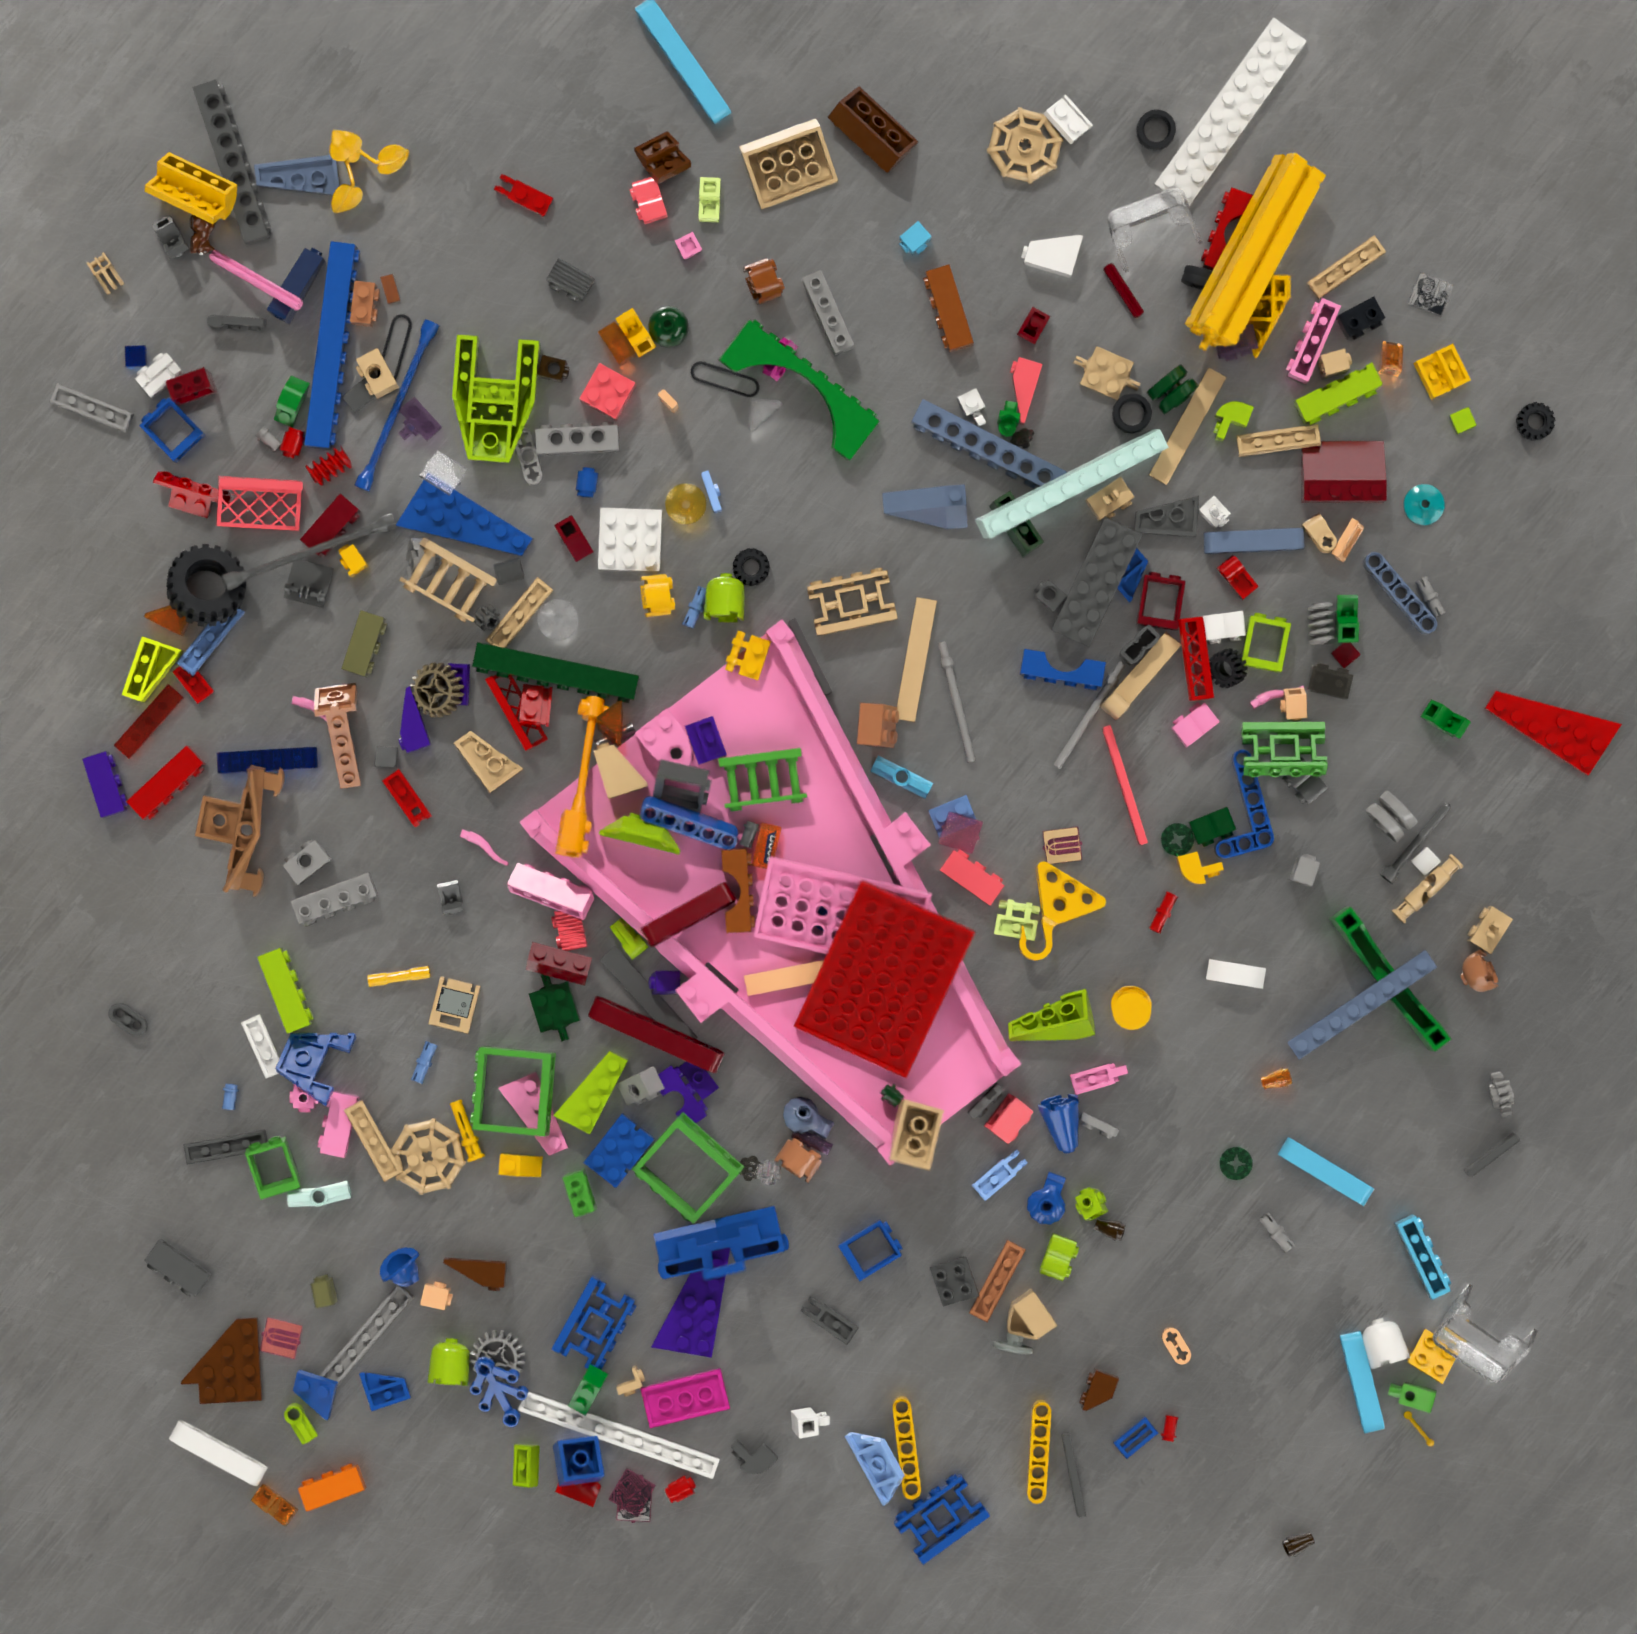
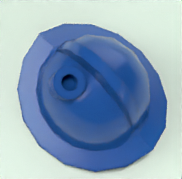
M405 1247L390 1253L380 1267L382 1281L386 1282L391 1279L401 1287H408L419 1281L418 1266L415 1262L420 1255L419 1252L413 1248Z

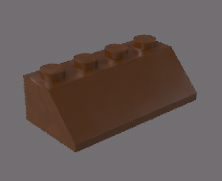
M860 86L839 101L827 117L886 173L897 166L919 142Z

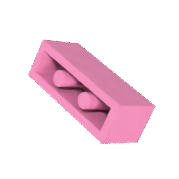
M333 1092L326 1106L329 1107L328 1116H324L322 1127L325 1128L324 1136L320 1135L318 1147L321 1148L320 1153L341 1158L346 1157L353 1126L344 1109L357 1103L359 1096Z

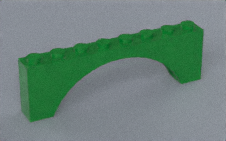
M755 319L753 322L747 320L718 358V361L732 372H737L754 365H775L792 370L807 379L819 391L830 412L833 427L831 448L846 460H851L879 423V420L876 418L877 414L869 408L865 410L861 407V401L853 395L848 397L844 394L845 389L837 383L834 385L828 381L829 377L821 370L816 372L812 369L813 364L804 357L799 359L795 355L796 351L788 345L785 347L779 343L780 339L772 332L767 334L763 331L764 326Z
M1345 906L1329 918L1376 982L1395 971L1352 907ZM1406 988L1390 999L1428 1050L1436 1052L1451 1040L1440 1023L1427 1011L1409 988Z

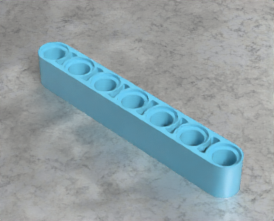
M646 0L634 8L711 121L716 124L732 113L655 0Z

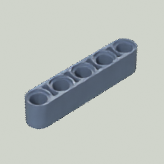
M1304 528L1203 533L1204 554L1305 549Z
M1371 552L1366 555L1363 560V566L1414 627L1422 634H1429L1435 631L1437 628L1436 618L1386 559L1378 552ZM1373 556L1378 559L1377 567L1369 565L1368 560L1370 557ZM1384 572L1391 574L1392 580L1390 583H1385L1382 580ZM1397 588H1402L1405 591L1403 599L1396 597L1395 590ZM1411 603L1418 606L1417 614L1409 612L1408 607ZM1424 619L1431 621L1432 627L1430 630H1425L1422 627Z

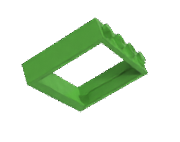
M488 1046L479 1047V1051L477 1050L475 1054V1062L478 1063L473 1078L474 1083H476V1091L472 1094V1104H474V1112L471 1113L470 1123L473 1124L472 1130L544 1137L550 1135L556 1053ZM487 1054L543 1059L537 1129L482 1123Z
M682 1112L632 1170L640 1180H644L650 1185L654 1193L660 1194L670 1207L676 1208L686 1221L694 1224L737 1177L744 1166ZM676 1128L680 1129L730 1174L697 1211L644 1165Z

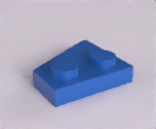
M367 1372L359 1373L371 1411L411 1398L406 1379L403 1377Z

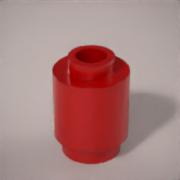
M291 427L288 428V431H285L279 449L283 451V456L294 459L295 456L300 455L305 432Z
M684 1475L669 1483L668 1487L664 1490L671 1503H678L695 1494L694 1489L697 1487L692 1477L687 1478Z

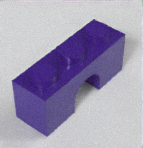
M670 1065L658 1074L664 1086V1089L659 1091L662 1096L671 1091H677L684 1097V1106L675 1113L677 1117L684 1112L691 1120L698 1123L708 1115L706 1113L708 1110L702 1099L700 1101L694 1096L696 1091L690 1083L685 1084L682 1079L684 1075L678 1066L674 1068Z

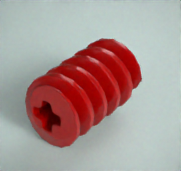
M341 445V451L333 448V456L328 452L326 453L327 460L320 456V464L312 461V469L307 465L305 466L315 483L323 486V478L330 482V474L338 477L337 470L344 473V466H347L349 469L352 468V463Z

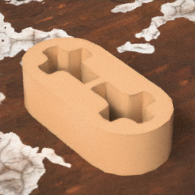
M1173 1327L1166 1328L1162 1332V1341L1172 1358L1178 1364L1188 1363L1191 1359V1352L1181 1334ZM1168 1332L1176 1333L1174 1339L1177 1344L1173 1345L1170 1340L1166 1341ZM1177 1347H1180L1183 1352L1187 1351L1184 1360L1176 1358L1178 1355Z

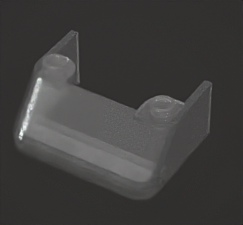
M1171 188L1109 213L1107 217L1108 227L1122 269L1125 272L1130 270L1122 248L1129 246L1132 242L1133 236L1130 227L1169 213L1171 221L1176 225L1182 226L1190 223L1197 243L1199 245L1203 243L1183 190Z
M1469 1284L1454 1300L1433 1334V1342L1489 1382L1500 1383L1531 1350L1538 1330L1534 1328L1524 1340L1515 1335H1507L1501 1341L1468 1319L1471 1313V1306L1467 1303V1299L1473 1287Z

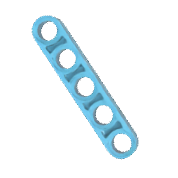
M1289 1137L1278 1153L1279 1156L1362 1206H1365L1374 1191L1373 1187Z
M1360 1331L1340 1335L1364 1434L1385 1429L1362 1334Z

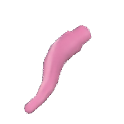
M1283 690L1266 691L1257 696L1250 704L1253 709H1256L1271 699L1282 698Z
M293 696V705H298L314 712L313 700ZM325 715L320 716L322 719L326 721Z
M462 830L461 838L479 845L495 861L509 865L507 861L502 860L495 854L490 844L482 836L472 831Z

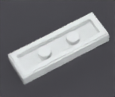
M261 1014L241 1022L265 1078L267 1079L279 1074L276 1072V1066L280 1056Z

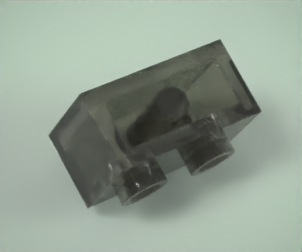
M1317 663V666H1311L1306 691L1347 700L1354 675L1349 674L1347 669L1337 668V671L1329 669V665Z

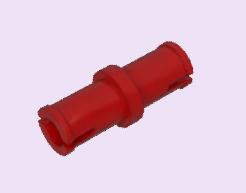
M1166 891L1160 907H1157L1155 910L1157 913L1149 926L1150 930L1161 934L1167 919L1172 915L1170 912L1178 899L1176 895Z

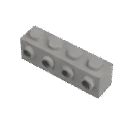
M368 872L291 900V904L298 923H304L306 927L317 923L316 918L324 916V919L336 916L335 911L343 909L344 912L355 909L354 904L362 902L363 905L374 902V897L378 896L372 876Z

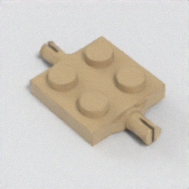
M1096 346L1093 355L1088 360L1078 355L1075 359L1079 361L1074 360L1073 364L1084 367L1081 385L1115 400H1118L1121 391L1126 386L1137 391L1138 387L1134 385L1140 386L1141 384L1129 379L1134 362Z

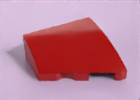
M599 1482L559 1486L558 1483L555 1492L593 1507L601 1485Z

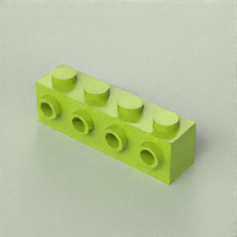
M278 948L258 956V961L287 1034L312 1025L311 1020L314 1017L311 1009H306L304 1003L306 996L303 989H299L296 982L299 979L295 969L291 970L289 962H291L288 951Z

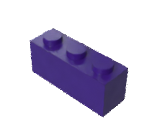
M105 751L83 758L82 760L100 817L106 818L128 811L126 807L129 805L126 802L128 799L125 793L122 794L120 786L123 784L120 775L115 773L114 766H116V761L113 754L110 755L109 752Z

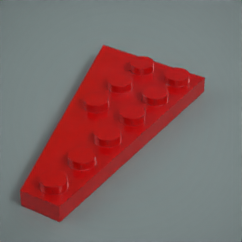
M1499 691L1494 692L1484 708L1587 776H1589L1622 725Z

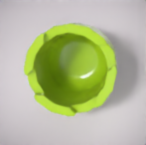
M721 573L720 577L711 579L706 586L704 619L711 621V617L718 618L720 623H737L738 618L744 621L745 590L743 583L737 578H733L730 573Z
M446 1338L445 1342L436 1344L431 1351L427 1383H434L435 1380V1384L461 1385L462 1382V1386H468L470 1362L468 1348L463 1344H459L458 1339Z

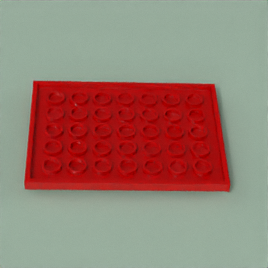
M861 879L793 1027L907 1078L975 931Z

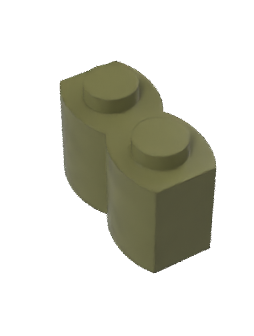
M328 1274L313 1279L314 1281L310 1283L315 1308L336 1304L338 1300L333 1277H328Z

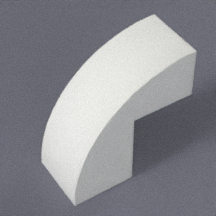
M1209 959L1206 980L1263 989L1266 968Z

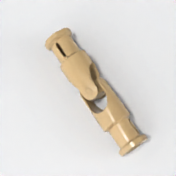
M1452 854L1448 856L1449 859L1443 865L1437 866L1419 886L1410 892L1397 909L1392 910V913L1403 924L1407 922L1406 919L1414 911L1417 912L1449 882L1451 876L1458 869L1464 867Z

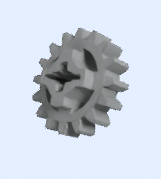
M1502 1072L1492 1073V1084L1488 1086L1494 1109L1499 1108L1502 1117L1512 1115L1511 1104H1515L1510 1081H1504Z

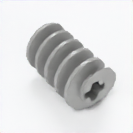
M1314 603L1313 606L1307 609V611L1314 613L1308 616L1309 620L1314 621L1308 625L1309 628L1314 629V631L1309 632V636L1315 637V639L1309 641V644H1333L1329 640L1334 639L1335 636L1330 635L1329 632L1335 630V628L1329 626V624L1334 622V619L1328 618L1329 615L1334 614V611L1328 610V607L1333 606V603Z

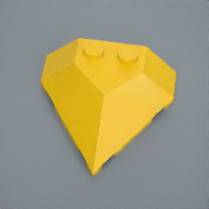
M1273 274L1242 332L1245 341H1248L1253 349L1251 352L1254 358L1259 356L1291 297L1290 275Z

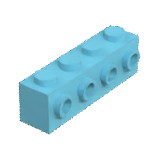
M1412 1214L1395 1222V1227L1429 1298L1433 1300L1450 1292L1449 1285H1451V1281L1446 1273L1443 1274L1440 1268L1442 1262L1437 1254L1434 1255L1431 1249L1434 1246L1430 1237H1425L1422 1230L1425 1227L1420 1217L1416 1218Z

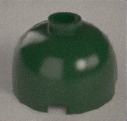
M661 307L654 311L649 318V334L652 340L659 346L670 348L679 345L687 337L689 330L688 319L676 307Z

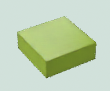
M1469 407L1449 415L1457 434L1477 426Z

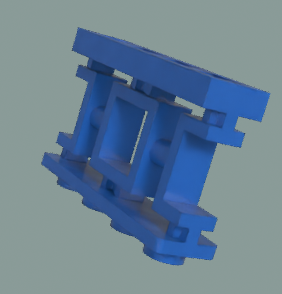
M593 1275L559 1334L552 1350L566 1357L572 1348L589 1358L584 1366L588 1369L591 1364L602 1370L606 1359L603 1357L607 1351L611 1353L616 1344V1341L613 1339L617 1333L621 1334L626 1326V1323L623 1321L627 1315L631 1316L637 1305L633 1304L635 1299L627 1294H624L620 1302L603 1294L602 1291L607 1283L600 1281L599 1278ZM596 1286L599 1287L596 1296L604 1300L602 1306L598 1310L590 1305L586 1312L583 1311ZM624 1302L628 1303L619 1322L613 1328L612 1324L615 1319L607 1315L610 1306L614 1305L621 1309ZM591 1312L609 1321L600 1339L582 1329ZM575 1323H579L576 1332L584 1336L580 1345L578 1346L570 1341L566 1348L562 1347ZM606 1338L608 1341L595 1364L591 1363L595 1355L587 1351L590 1342L594 1341L601 1345Z
M956 1474L951 1475L945 1480L946 1484L944 1486L933 1488L929 1492V1497L924 1500L922 1498L918 1499L912 1504L913 1508L908 1512L903 1510L895 1516L894 1525L902 1534L910 1528L921 1543L913 1551L923 1565L990 1517V1513L981 1501L971 1506L961 1493V1490L968 1486V1483L961 1474L958 1476ZM958 1483L960 1484L954 1489L960 1499L950 1505L944 1496L938 1501L936 1500ZM944 1504L954 1520L938 1531L927 1515ZM965 1505L971 1514L979 1510L962 1524L955 1527L961 1522V1519L956 1514V1511ZM926 1507V1510L920 1513L926 1522L918 1529L915 1528L911 1521L903 1525L905 1521ZM930 1530L933 1531L937 1538L945 1534L944 1537L922 1552V1549L928 1546L922 1537Z

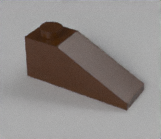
M444 1258V1264L481 1286L488 1287L489 1291H500V1288L505 1287L507 1261Z

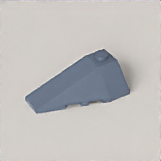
M965 484L882 493L884 514L944 529L968 527Z

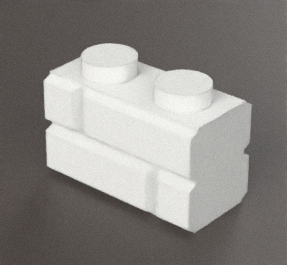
M167 352L164 355L162 353L158 354L152 360L154 363L148 368L147 366L141 368L137 372L138 376L135 378L152 399L167 388L165 381L184 374Z

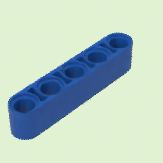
M652 796L646 797L642 802L640 815L648 823L726 850L733 849L737 845L738 829L733 824ZM647 808H652L654 811H649ZM666 815H672V816H674V817H673V818H669V817H667ZM730 835L732 838H726L725 836Z

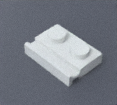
M1066 95L1044 113V116L1070 144L1093 126Z

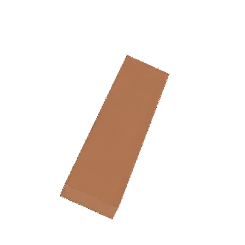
M1009 1240L1006 1241L979 1292V1296L969 1311L970 1314L985 1322L989 1321L1026 1249Z

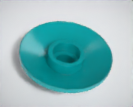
M1417 485L1410 489L1405 496L1404 511L1407 517L1416 524H1432L1444 512V497L1432 485ZM1423 500L1428 501L1429 506L1427 508L1422 506Z

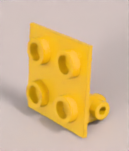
M1424 1329L1413 1352L1409 1354L1410 1358L1406 1360L1410 1365L1443 1384L1460 1350L1427 1329Z

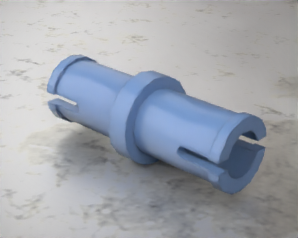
M700 586L697 587L698 589L692 603L689 602L688 612L682 622L683 625L692 629L695 628L694 626L700 612L703 613L704 611L703 605L705 603L706 589Z
M425 1041L420 1058L416 1060L418 1063L410 1080L423 1084L428 1068L432 1066L431 1060L437 1045Z

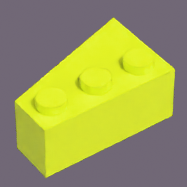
M141 637L122 695L145 703L184 651Z

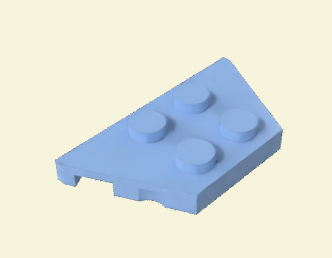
M850 1432L845 1438L882 1506L890 1502L905 1475L885 1439Z

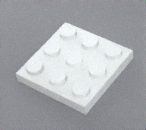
M600 508L598 570L660 572L662 510Z

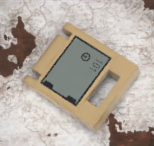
M440 976L428 1024L469 1034L481 986L476 985L475 992H471L473 984L448 978L447 985H443L445 977ZM442 1015L461 1019L460 1026L441 1023Z

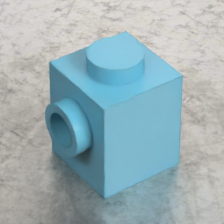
M917 221L899 237L901 241L899 245L905 253L910 252L913 255L917 252L920 254L928 247L926 243L931 240L932 236Z

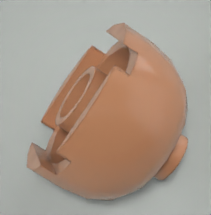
M1478 950L1467 956L1462 966L1463 973L1460 975L1465 985L1469 984L1473 990L1481 992L1489 991L1499 986L1496 984L1498 977L1491 961L1487 962L1484 957L1487 954L1483 950Z

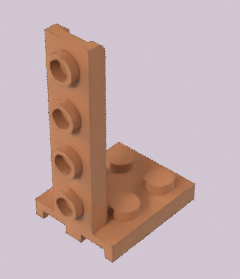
M356 683L315 689L314 714L315 717L326 716L340 789L361 786L347 712L356 711Z

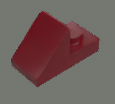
M1032 307L1017 335L1036 344L1051 316Z

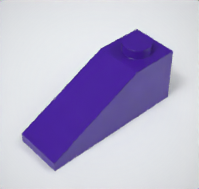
M410 686L406 687L400 729L401 738L398 739L402 751L406 750L407 753L432 745L420 710L417 708L418 704L415 702V695L413 696V690Z

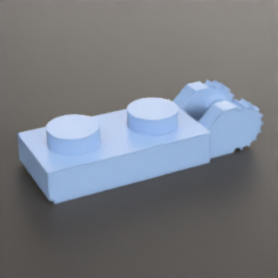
M1017 1149L1005 1159L1000 1160L972 1184L984 1201L1016 1176V1173L1028 1163L1025 1159L1021 1160L1013 1169L1007 1164L1018 1156L1020 1152Z

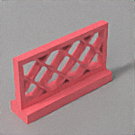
M218 476L216 526L299 531L303 482L300 480ZM223 490H232L237 496L227 504L222 498ZM235 490H241L242 492L238 494ZM247 491H253L257 498L248 505L241 496ZM267 492H273L278 498L270 506L262 499ZM288 493L296 494V502L289 508L282 499ZM237 499H240L246 505V508L237 515L230 506ZM260 499L267 509L258 516L250 507ZM279 501L287 508L280 517L271 509ZM296 506V511L294 513L292 509ZM227 508L236 516L230 522H221V514ZM249 509L256 518L251 523H244L240 516ZM269 510L277 518L271 525L265 524L260 519ZM291 512L295 517V526H287L281 519ZM237 519H239V521H240L241 523H234V522H235ZM259 520L262 524H254V523H256V522Z

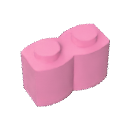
M1198 702L1189 709L1191 713L1184 718L1181 715L1173 721L1175 726L1171 729L1186 748L1220 722L1206 703L1200 705Z

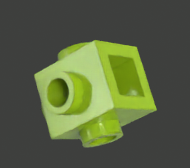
M1085 1188L1079 1192V1196L1075 1197L1077 1202L1075 1204L1076 1209L1080 1215H1083L1085 1220L1092 1221L1109 1212L1105 1205L1106 1198L1103 1192L1098 1189Z

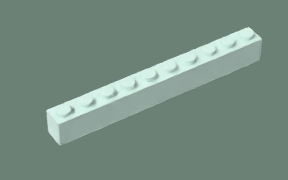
M1152 429L975 519L983 538L991 539L1169 447L1161 430Z

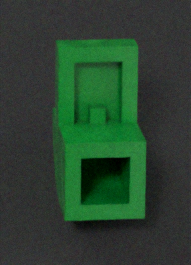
M291 375L276 404L275 421L293 428L299 409L306 400L310 383Z
M1337 595L1335 630L1338 643L1359 642L1358 595Z
M1432 699L1420 716L1440 731L1458 739L1462 737L1471 723L1467 718L1454 713L1445 705Z

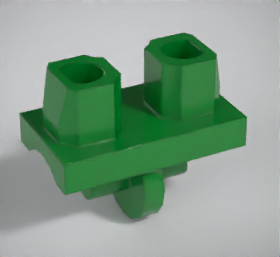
M1005 401L1004 410L999 412L997 424L1002 436H1012L1016 431V427H1018L1020 413H1017L1018 402Z

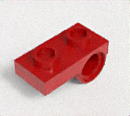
M1234 555L1216 568L1242 600L1259 587L1248 574L1243 564Z

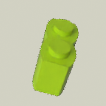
M1052 1233L1039 1273L1060 1281H1064L1065 1277L1068 1278L1072 1270V1266H1069L1072 1258H1076L1079 1247L1076 1246L1077 1242Z

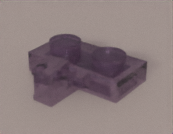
M415 397L399 410L406 418L403 422L405 427L399 432V435L404 440L413 433L415 437L420 434L428 441L442 429V426Z

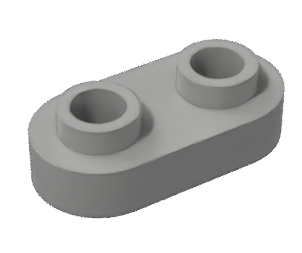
M1082 1112L1079 1118L1082 1121V1126L1090 1130L1093 1127L1100 1129L1099 1134L1109 1139L1112 1136L1116 1137L1119 1129Z

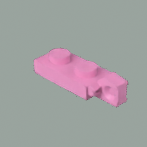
M1112 1063L1071 1074L1070 1078L1075 1095L1115 1084V1082L1119 1081L1118 1076L1127 1074L1128 1070L1126 1065L1115 1067V1064Z

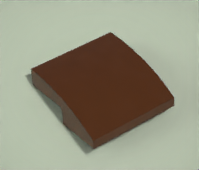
M668 131L634 148L638 159L657 184L691 168V161L679 149V142Z

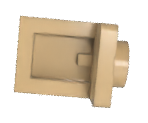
M637 1366L632 1367L635 1379L617 1385L616 1388L619 1395L624 1394V1397L635 1394V1389L643 1386L642 1382L645 1381L642 1369L638 1370Z

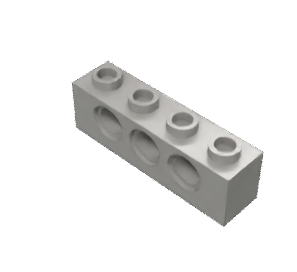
M819 270L803 277L802 282L835 356L853 349L854 343L822 271Z
M602 422V426H593V423H581V427H573V424H561L560 428H552V425H541L540 429H535L536 454L544 456L620 452L618 425H614V422ZM596 432H601L604 435L603 440L599 443L592 440V436ZM580 433L583 435V440L578 444L573 443L572 436ZM555 434H560L563 437L562 442L558 445L551 442Z

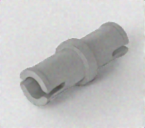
M1428 577L1422 578L1425 587L1421 580L1416 581L1415 583L1424 597L1422 600L1424 603H1427L1435 618L1439 617L1436 608L1441 615L1445 614L1446 611L1437 597L1439 595L1433 590Z
M1269 1212L1259 1219L1270 1233L1271 1239H1275L1284 1252H1288L1294 1247V1242L1286 1235L1283 1226H1279Z

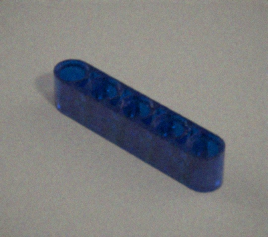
M317 747L216 753L218 774L247 772L251 765L266 768L265 771L279 770L280 767L283 770L318 768Z

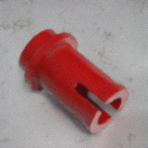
M1165 1415L1164 1430L1161 1433L1162 1440L1174 1442V1439L1177 1438L1175 1433L1179 1417Z

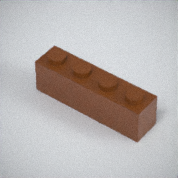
M950 265L926 271V277L923 278L926 290L930 289L932 294L929 300L932 309L936 308L938 316L935 317L938 329L942 328L944 336L941 337L944 348H948L949 352L972 346L974 344Z

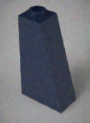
M304 248L281 288L297 296L303 302L325 262L324 258L321 257L323 253L314 248H311V250ZM276 298L272 299L266 309L272 316L289 325L298 311Z

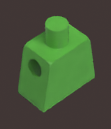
M1404 1382L1403 1386L1391 1383L1388 1395L1400 1398L1399 1404L1431 1413L1437 1391ZM1408 1391L1413 1392L1415 1398H1407L1406 1393Z

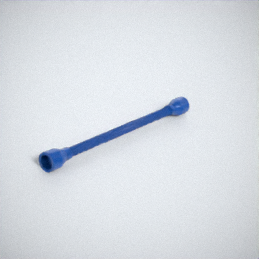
M425 319L422 324L418 348L409 365L408 372H406L403 384H401V389L398 391V396L395 398L394 406L390 410L389 418L385 422L386 425L383 427L373 454L370 457L371 459L368 462L369 464L358 475L354 486L368 492L373 484L376 463L387 441L388 434H390V429L393 427L395 417L398 415L397 412L401 408L402 400L406 396L407 388L411 384L420 359L426 349L425 347L428 346L439 329L440 325Z

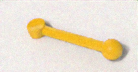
M1410 1411L1404 1412V1418L1410 1420L1426 1440V1444L1432 1447L1434 1440L1429 1438L1412 1418Z

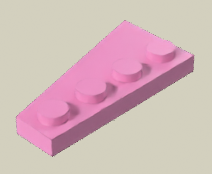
M537 1072L498 1088L528 1128L536 1129L538 1125L541 1081ZM553 1109L551 1110L550 1135L545 1137L534 1136L549 1156L568 1148L558 1121L553 1116Z

